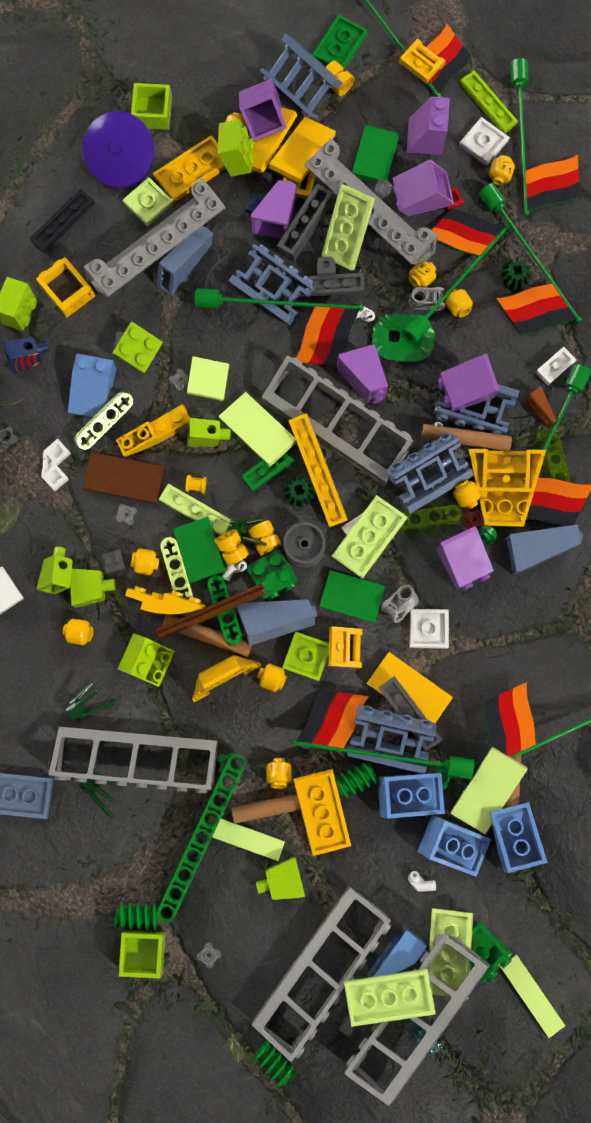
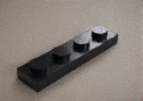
M79 189L30 237L31 242L41 251L45 252L95 204L94 200L82 189Z

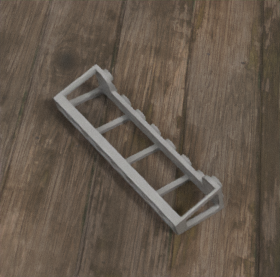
M330 138L304 164L305 167L337 196L340 185L344 184L375 198L368 225L410 264L417 265L420 261H427L436 251L437 235L425 227L419 228L417 231L413 230L337 159L340 149L337 143Z
M203 178L192 186L193 199L105 264L100 259H94L84 266L87 280L99 295L106 297L112 295L226 208Z
M287 355L264 392L262 403L289 421L304 414L301 412V409L316 386L330 394L343 404L328 428L323 427L309 417L317 440L385 486L390 479L386 472L388 469L383 468L364 455L363 451L378 428L392 436L394 444L401 449L391 464L392 466L394 463L403 461L410 451L413 443L411 436L405 431L401 432L396 429L392 422L381 419L376 411L365 408L361 401L350 398L345 390L335 388L330 380L322 379L312 368L307 369L304 367L299 359L291 358ZM288 373L297 379H301L303 376L312 382L297 407L292 406L274 393ZM347 407L374 424V427L359 449L354 448L332 433L333 428Z
M59 727L49 775L55 776L54 780L67 781L74 777L75 782H87V779H95L94 783L107 784V781H115L114 785L127 786V782L135 783V787L147 788V784L155 785V789L167 790V786H173L175 791L187 792V788H195L196 793H209V790L214 789L218 741ZM65 737L94 741L87 774L61 771ZM100 741L133 744L127 778L93 774ZM140 744L173 748L168 781L134 778ZM179 748L210 751L206 784L174 782Z
M349 885L252 1021V1026L289 1061L292 1062L295 1057L298 1059L305 1050V1047H303L305 1042L313 1039L317 1033V1025L320 1021L322 1023L325 1022L330 1014L328 1010L331 1005H336L341 999V991L345 987L344 981L354 980L353 974L357 969L361 970L367 961L365 957L369 951L373 953L379 944L378 938L381 934L385 935L391 927L389 916ZM355 899L380 918L374 927V933L363 948L337 927V923ZM331 932H335L359 952L339 983L312 961ZM307 966H310L334 987V990L314 1018L308 1015L287 995ZM282 1001L290 1005L309 1023L302 1035L299 1034L291 1046L265 1026Z
M451 932L437 936L432 943L435 947L431 953L427 951L421 958L420 962L422 965L418 970L427 969L436 955L447 944L471 960L475 965L457 991H454L428 972L430 981L451 995V999L431 1026L419 1017L410 1018L425 1029L426 1034L408 1060H404L377 1040L389 1023L388 1021L375 1023L370 1030L373 1034L369 1039L365 1038L359 1045L360 1052L352 1055L346 1063L348 1068L344 1074L388 1106L396 1099L490 967L489 963ZM372 1045L402 1066L386 1091L360 1068ZM357 1071L358 1073H360L369 1083L364 1081L354 1072Z

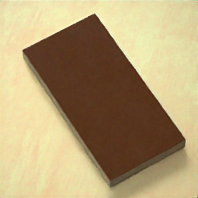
M91 452L83 489L157 504L165 467Z

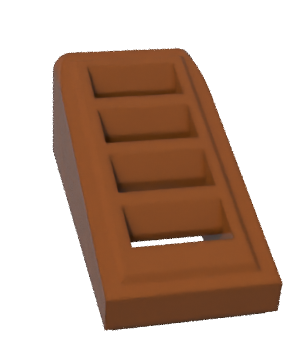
M540 386L529 394L526 402L548 428H551L556 419Z

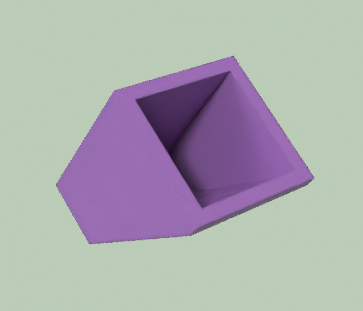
M272 78L239 92V107L253 141L287 128L280 99Z
M430 97L409 118L406 152L442 155L448 131L450 98Z
M431 159L392 178L394 183L393 191L397 197V209L408 217L454 205L447 171Z
M288 180L277 181L251 214L253 235L282 239L291 225L296 206L295 183Z
M375 344L338 354L337 370L367 403L372 402L375 404L383 401L386 397L388 384Z
M487 354L441 372L440 379L437 380L440 390H444L446 396L444 397L445 405L447 408L450 407L451 411L492 399L499 391Z
M476 526L441 542L436 549L456 590L461 588L463 591L473 586V582L479 580L481 583L491 578L489 574L494 570Z

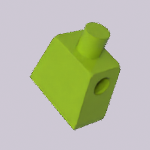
M190 418L187 428V446L216 447L219 440H230V429L220 428V421Z
M54 547L53 556L44 559L37 590L57 594L70 588L73 561L65 557V548Z
M72 569L70 583L71 605L78 608L104 601L105 591L116 589L115 579L104 580V574L101 571Z
M296 857L289 858L266 869L267 879L256 882L258 894L270 891L272 900L305 897Z

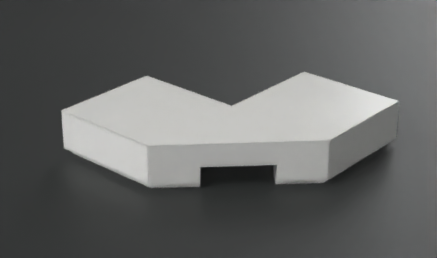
M58 439L43 451V469L41 477L54 491L69 480L58 468V465L71 453Z

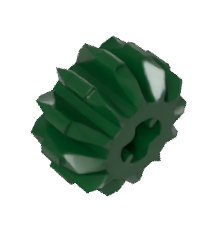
M516 258L514 262L510 259L508 263L503 265L500 276L503 277L502 283H507V288L513 286V290H516L518 286L520 289H523L525 285L529 284L532 272L530 271L531 265L525 266L526 260L520 262L519 258Z
M295 476V482L289 479V485H284L286 492L283 493V496L288 497L286 503L289 504L293 501V508L296 507L297 503L300 504V508H303V502L306 505H310L309 499H314L315 497L312 494L315 492V488L310 487L312 481L306 482V477H302V480L299 481L298 476ZM302 489V493L296 495L295 490Z

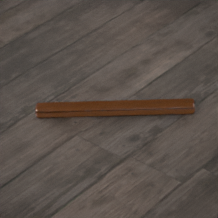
M262 584L256 585L156 629V633L160 639L168 637L265 595V588Z

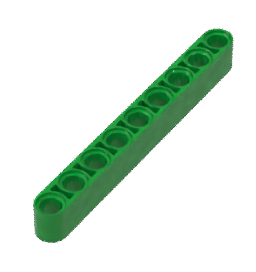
M233 754L224 767L158 908L157 917L161 922H171L180 908L246 766V758L242 754ZM233 758H240L242 767L234 768L232 766ZM225 776L233 778L234 783L232 786L224 785L223 778ZM216 795L224 796L225 803L218 805L214 800ZM213 813L216 816V822L209 823L206 820V815ZM205 832L208 839L202 842L197 838V834ZM192 850L196 851L199 854V859H190L189 852ZM180 870H188L190 877L187 879L182 878ZM178 888L181 891V896L174 897L171 889ZM169 907L172 910V915L166 916L162 909Z

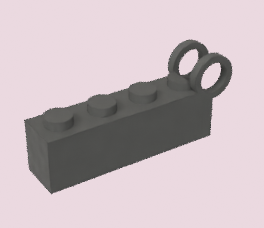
M316 184L278 243L279 253L295 262L328 210L331 211L335 206L337 200L335 193L333 194L327 190V187L324 185Z

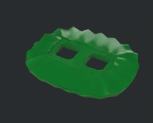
M405 313L386 314L384 317L379 318L373 327L372 345L375 344L379 356L388 360L401 362L421 361L427 358L433 350L434 330L431 323L429 322L430 328L418 340V343L411 344L403 338L401 331L415 315ZM389 332H399V342H390Z

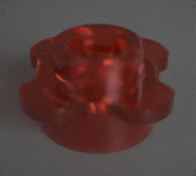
M477 509L471 513H465L464 518L467 519L468 529L474 526L480 528L485 526L481 510Z

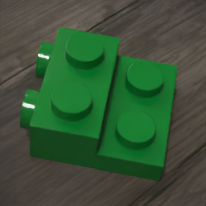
M279 548L248 565L246 568L255 585L262 584L266 591V594L262 596L264 601L276 599L280 596L279 593L286 590L287 592L296 587L295 583L298 582L297 577Z
M482 922L472 930L471 949L490 964V967L479 982L481 984L487 981L491 983L498 976L496 971L500 967L504 969L512 961L510 956L513 953ZM470 960V971L473 969V967H474V965H475L471 960Z

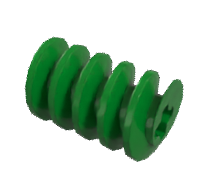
M369 762V766L361 763L362 770L355 766V773L347 770V777L343 773L340 774V780L334 777L341 797L344 795L348 799L349 791L356 795V788L364 791L363 784L370 788L371 780L378 784L376 775Z
M121 902L115 915V929L120 924L122 929H126L129 924V928L134 930L137 924L138 930H142L145 924L147 931H150L152 925L154 930L157 931L158 910L156 904H153L152 909L149 910L148 904H145L144 908L141 909L140 903H137L136 908L133 909L132 903H129L126 909L124 903Z
M266 1040L257 1049L254 1061L262 1060L259 1067L267 1066L265 1074L273 1073L270 1080H279L276 1085L277 1088L282 1085L285 1086L295 1077L298 1070L292 1071L294 1065L292 1063L287 1064L288 1059L286 1057L281 1058L282 1053L279 1050L275 1052L276 1048L273 1045L269 1046L270 1042Z

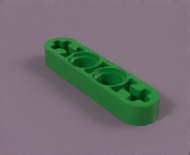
M215 575L208 580V588L213 604L217 603V600L220 598L226 599L230 597L225 581L221 576ZM214 582H218L220 593H217ZM232 608L217 615L225 642L229 646H237L242 641V634L234 609ZM225 615H231L233 620L226 624L222 621V618ZM233 628L234 635H237L236 640L229 638V629Z

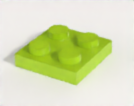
M131 321L111 354L144 374L163 342Z
M295 631L282 668L319 681L329 654V643Z

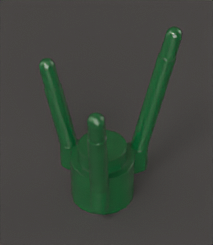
M254 515L230 521L228 531L236 529L241 540L263 546L267 545L266 542L243 536L247 533L249 525L267 521V518L248 521L254 518Z
M90 682L69 702L70 704L65 709L73 720L78 717L83 719L90 714L117 704V701L115 700L84 712L86 710L84 703L98 693V689H96L84 699L79 700L93 685V682Z
M87 779V782H81V786L85 788L84 791L93 798L111 819H114V815L94 793H100L111 802H114V798L100 788L101 784L94 783L95 779ZM107 781V783L110 784V785H113V786H116V787H119V788H123V787H124V786L114 785V784H115V781Z

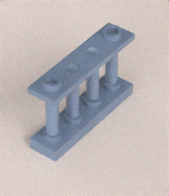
M285 33L281 39L286 44L284 46L285 50L270 72L264 68H261L260 71L265 75L263 78L266 81L272 78L274 84L302 109L301 113L304 116L317 119L319 116L313 111L329 87L332 88L334 86L339 89L343 82L293 37ZM295 52L299 55L297 57L298 61L283 82L279 81L275 77L289 55ZM308 63L311 66V72L294 94L288 87L302 66ZM321 75L324 78V83L307 106L300 99L315 77Z

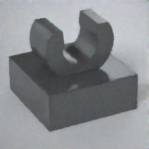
M121 550L102 554L107 574L126 569Z

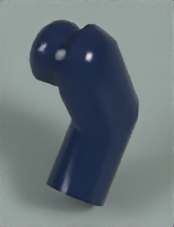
M267 194L254 195L245 211L251 215Z

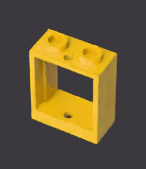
M66 257L57 260L51 268L41 272L36 278L39 286L66 318L95 297L93 289ZM68 269L82 285V288L64 302H61L47 284Z

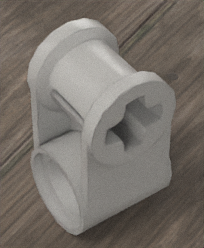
M417 287L412 291L409 305L414 310H431L443 297L445 289L442 287ZM415 297H420L422 301L416 300ZM442 302L435 311L443 310L445 304Z
M402 585L383 603L381 610L384 613H388L392 620L398 623L418 604V596L412 586Z

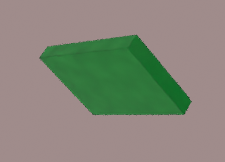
M338 14L312 55L324 66L335 60L343 66V71H345L367 37L369 30Z
M365 125L352 173L358 178L387 184L400 133Z
M205 517L173 529L189 583L226 572L221 552L214 541L216 536L210 517Z
M330 570L319 608L375 624L385 586Z

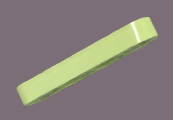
M126 392L117 393L76 434L74 438L75 444L81 449H89L131 408L133 404L131 395ZM121 397L126 398L125 401L127 403L125 405L121 404ZM114 404L117 405L118 408H120V411H119L116 407H114L113 405H114ZM109 409L115 411L112 419H107L106 412ZM96 422H100L102 425L99 432L93 431V425ZM89 430V432L92 433L94 437L90 436L89 433H87V431ZM81 437H85V438H86V441H87L86 444L81 443V442H82Z
M171 537L163 539L161 551L173 591H185L187 598L194 597L176 540ZM168 542L172 545L175 544L172 547V551L174 554L178 553V555L171 556L169 550L165 549ZM175 559L179 560L180 567L176 570L171 569L170 562ZM182 577L185 579L186 583L182 588L175 586L177 578Z

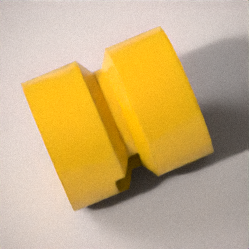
M334 60L326 68L343 82L339 89L332 86V90L337 95L343 96L351 88L355 78L347 70L343 71V66Z
M270 520L261 522L248 531L251 538L267 543L266 546L255 545L260 556L268 554L282 545L278 535L273 534L275 529Z
M236 529L227 531L214 540L219 551H223L222 557L227 565L235 564L246 558L249 554L245 545L240 543L241 538Z

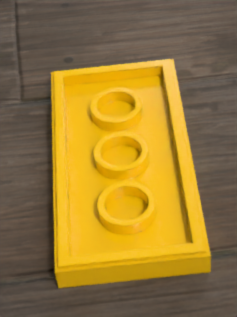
M282 108L287 128L253 141L254 149L252 150L254 164H252L251 170L260 173L265 171L297 117L296 111Z
M304 117L271 160L269 168L301 183L310 171L304 164L330 138L333 140L336 131Z
M211 135L155 171L153 176L175 203L192 192V186L198 180L203 178L207 182L224 171L226 167L218 155V143Z
M388 652L366 684L384 696L379 687L395 675L426 718L436 723L453 697Z
M330 769L293 779L312 855L315 856L350 847L351 842L333 770Z

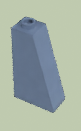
M201 226L176 245L159 263L157 287L172 296L212 245L213 232Z
M578 525L509 534L506 540L513 575L519 574L580 545L583 540V534L579 530Z
M309 600L244 603L236 607L237 615L249 646L314 626L315 617H317L316 608L311 606Z

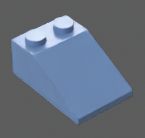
M76 354L72 370L68 414L93 418L109 402L117 369L113 360Z
M441 773L377 777L380 817L388 819L445 814Z
M529 802L490 812L504 874L548 863Z
M432 815L417 852L430 860L477 877L491 839L446 819Z
M402 925L370 969L367 977L395 974L415 964L427 952L425 950L427 945L420 937Z

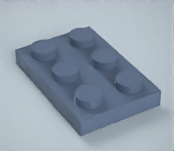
M0 773V814L48 819L54 779Z

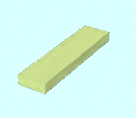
M170 484L166 486L158 499L193 521L210 517L214 532L219 536L228 531L231 519Z
M210 814L208 822H216V816ZM222 818L213 835L215 839L279 861L285 841Z
M514 954L510 957L512 959L510 964L504 969L500 968L547 1037L550 1038L565 1027V1024L519 957Z

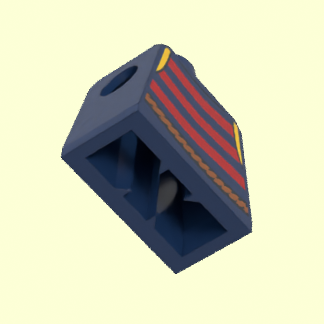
M32 336L3 343L6 358L13 374L40 364V354L50 351L46 341L36 344Z

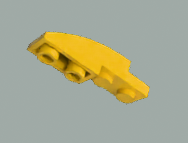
M182 404L151 423L146 422L116 439L123 456L132 455L179 433L178 430L189 424L190 416Z
M135 586L134 589L127 588L125 595L142 601L141 610L159 614H185L196 612L206 607L205 604L200 603V599L195 597L184 598L183 593L177 591L165 593L164 595L156 592L149 594L146 593L145 588Z

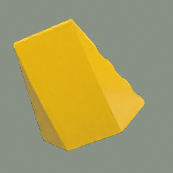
M469 449L476 486L481 494L480 505L485 525L524 527L546 450L488 451V449Z
M233 655L199 673L192 697L193 703L210 694L209 690L241 673L246 675L262 666L261 663Z

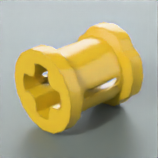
M187 475L185 491H200L202 494H205L207 477L201 479Z

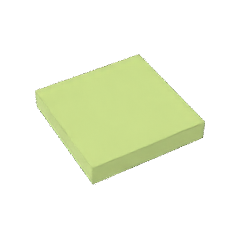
M149 177L122 200L123 204L147 227L174 204L173 200Z
M192 357L186 394L223 401L229 364Z

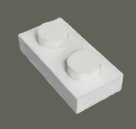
M563 347L537 369L535 373L547 385H550L573 365L576 359Z

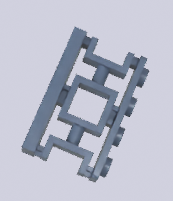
M253 244L252 251L248 253L255 260L246 274L237 269L235 276L232 275L229 279V282L256 300H270L272 298L275 301H279L281 296L284 295L289 299L288 302H295L301 292L310 297L311 292L316 289L312 285L314 282L306 276L302 278L297 275L299 272L291 265L289 267L283 265L284 260L277 255L274 257L269 255L268 252L270 250L261 244L259 247ZM257 254H262L276 264L277 267L274 268L269 264L263 272L258 268L263 259L257 256ZM272 271L284 279L275 295L262 287ZM255 274L260 278L255 287L261 291L257 293L242 282L241 278L243 277L249 281L252 275ZM290 274L304 284L306 289L298 286L294 293L291 292L287 287L292 280L286 275ZM261 304L290 326L295 320L294 317L298 314L297 311L291 308V305L284 306L290 311L287 314L274 304Z
M498 384L499 391L494 398L502 400L500 407L490 406L491 399L486 400L482 414L466 410L465 408L460 409L459 413L449 411L444 402L437 401L433 416H436L441 421H452L460 427H471L474 431L506 435L509 423L501 420L504 407L514 408L519 390ZM487 413L497 416L495 424L484 421Z
M452 433L443 434L435 442L426 444L423 449L416 453H411L406 459L394 463L391 468L386 470L387 474L391 477L390 480L395 485L402 481L406 492L400 495L399 499L401 500L402 508L411 514L474 476L472 469L468 467V462L464 459L457 461L453 450L461 446L457 436ZM445 450L447 457L440 460L437 454ZM434 462L438 473L424 480L420 470ZM451 463L453 470L446 473L444 467ZM413 469L415 476L407 479L405 473ZM419 483L421 489L414 493L412 486Z
M358 706L355 724L364 725L362 736H351L349 749L429 760V752L421 751L423 739L434 741L436 723L426 719H415L409 715L393 714L387 710H376L370 706ZM369 722L381 724L379 731L369 729ZM384 730L402 734L400 746L382 742ZM408 732L420 733L418 740L408 738ZM366 736L376 738V745L365 743ZM405 745L415 747V754L404 752ZM353 753L347 754L350 757L425 774L427 764Z

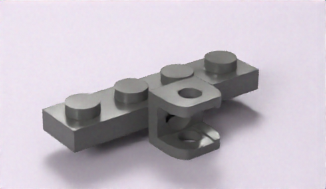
M320 257L317 261L318 276H306L314 282L312 285L316 288L311 292L310 297L365 293L364 273L336 274L333 257ZM294 277L290 278L292 280L290 283L291 292L294 293L298 286L306 289V286ZM302 292L299 297H308Z
M395 675L379 687L380 691L395 709L393 714L409 715L415 719L428 720ZM388 731L392 737L400 735L398 733ZM436 731L434 741L423 739L422 746L427 752L441 742L442 738ZM412 732L418 740L420 733Z

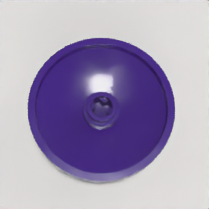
M122 111L108 112L94 120L86 131L83 140L84 161L90 173L98 181L114 188H127L139 183L149 173L155 157L154 140L147 126L136 116Z

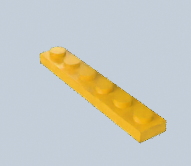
M305 413L289 420L329 527L347 521L346 513L308 414Z

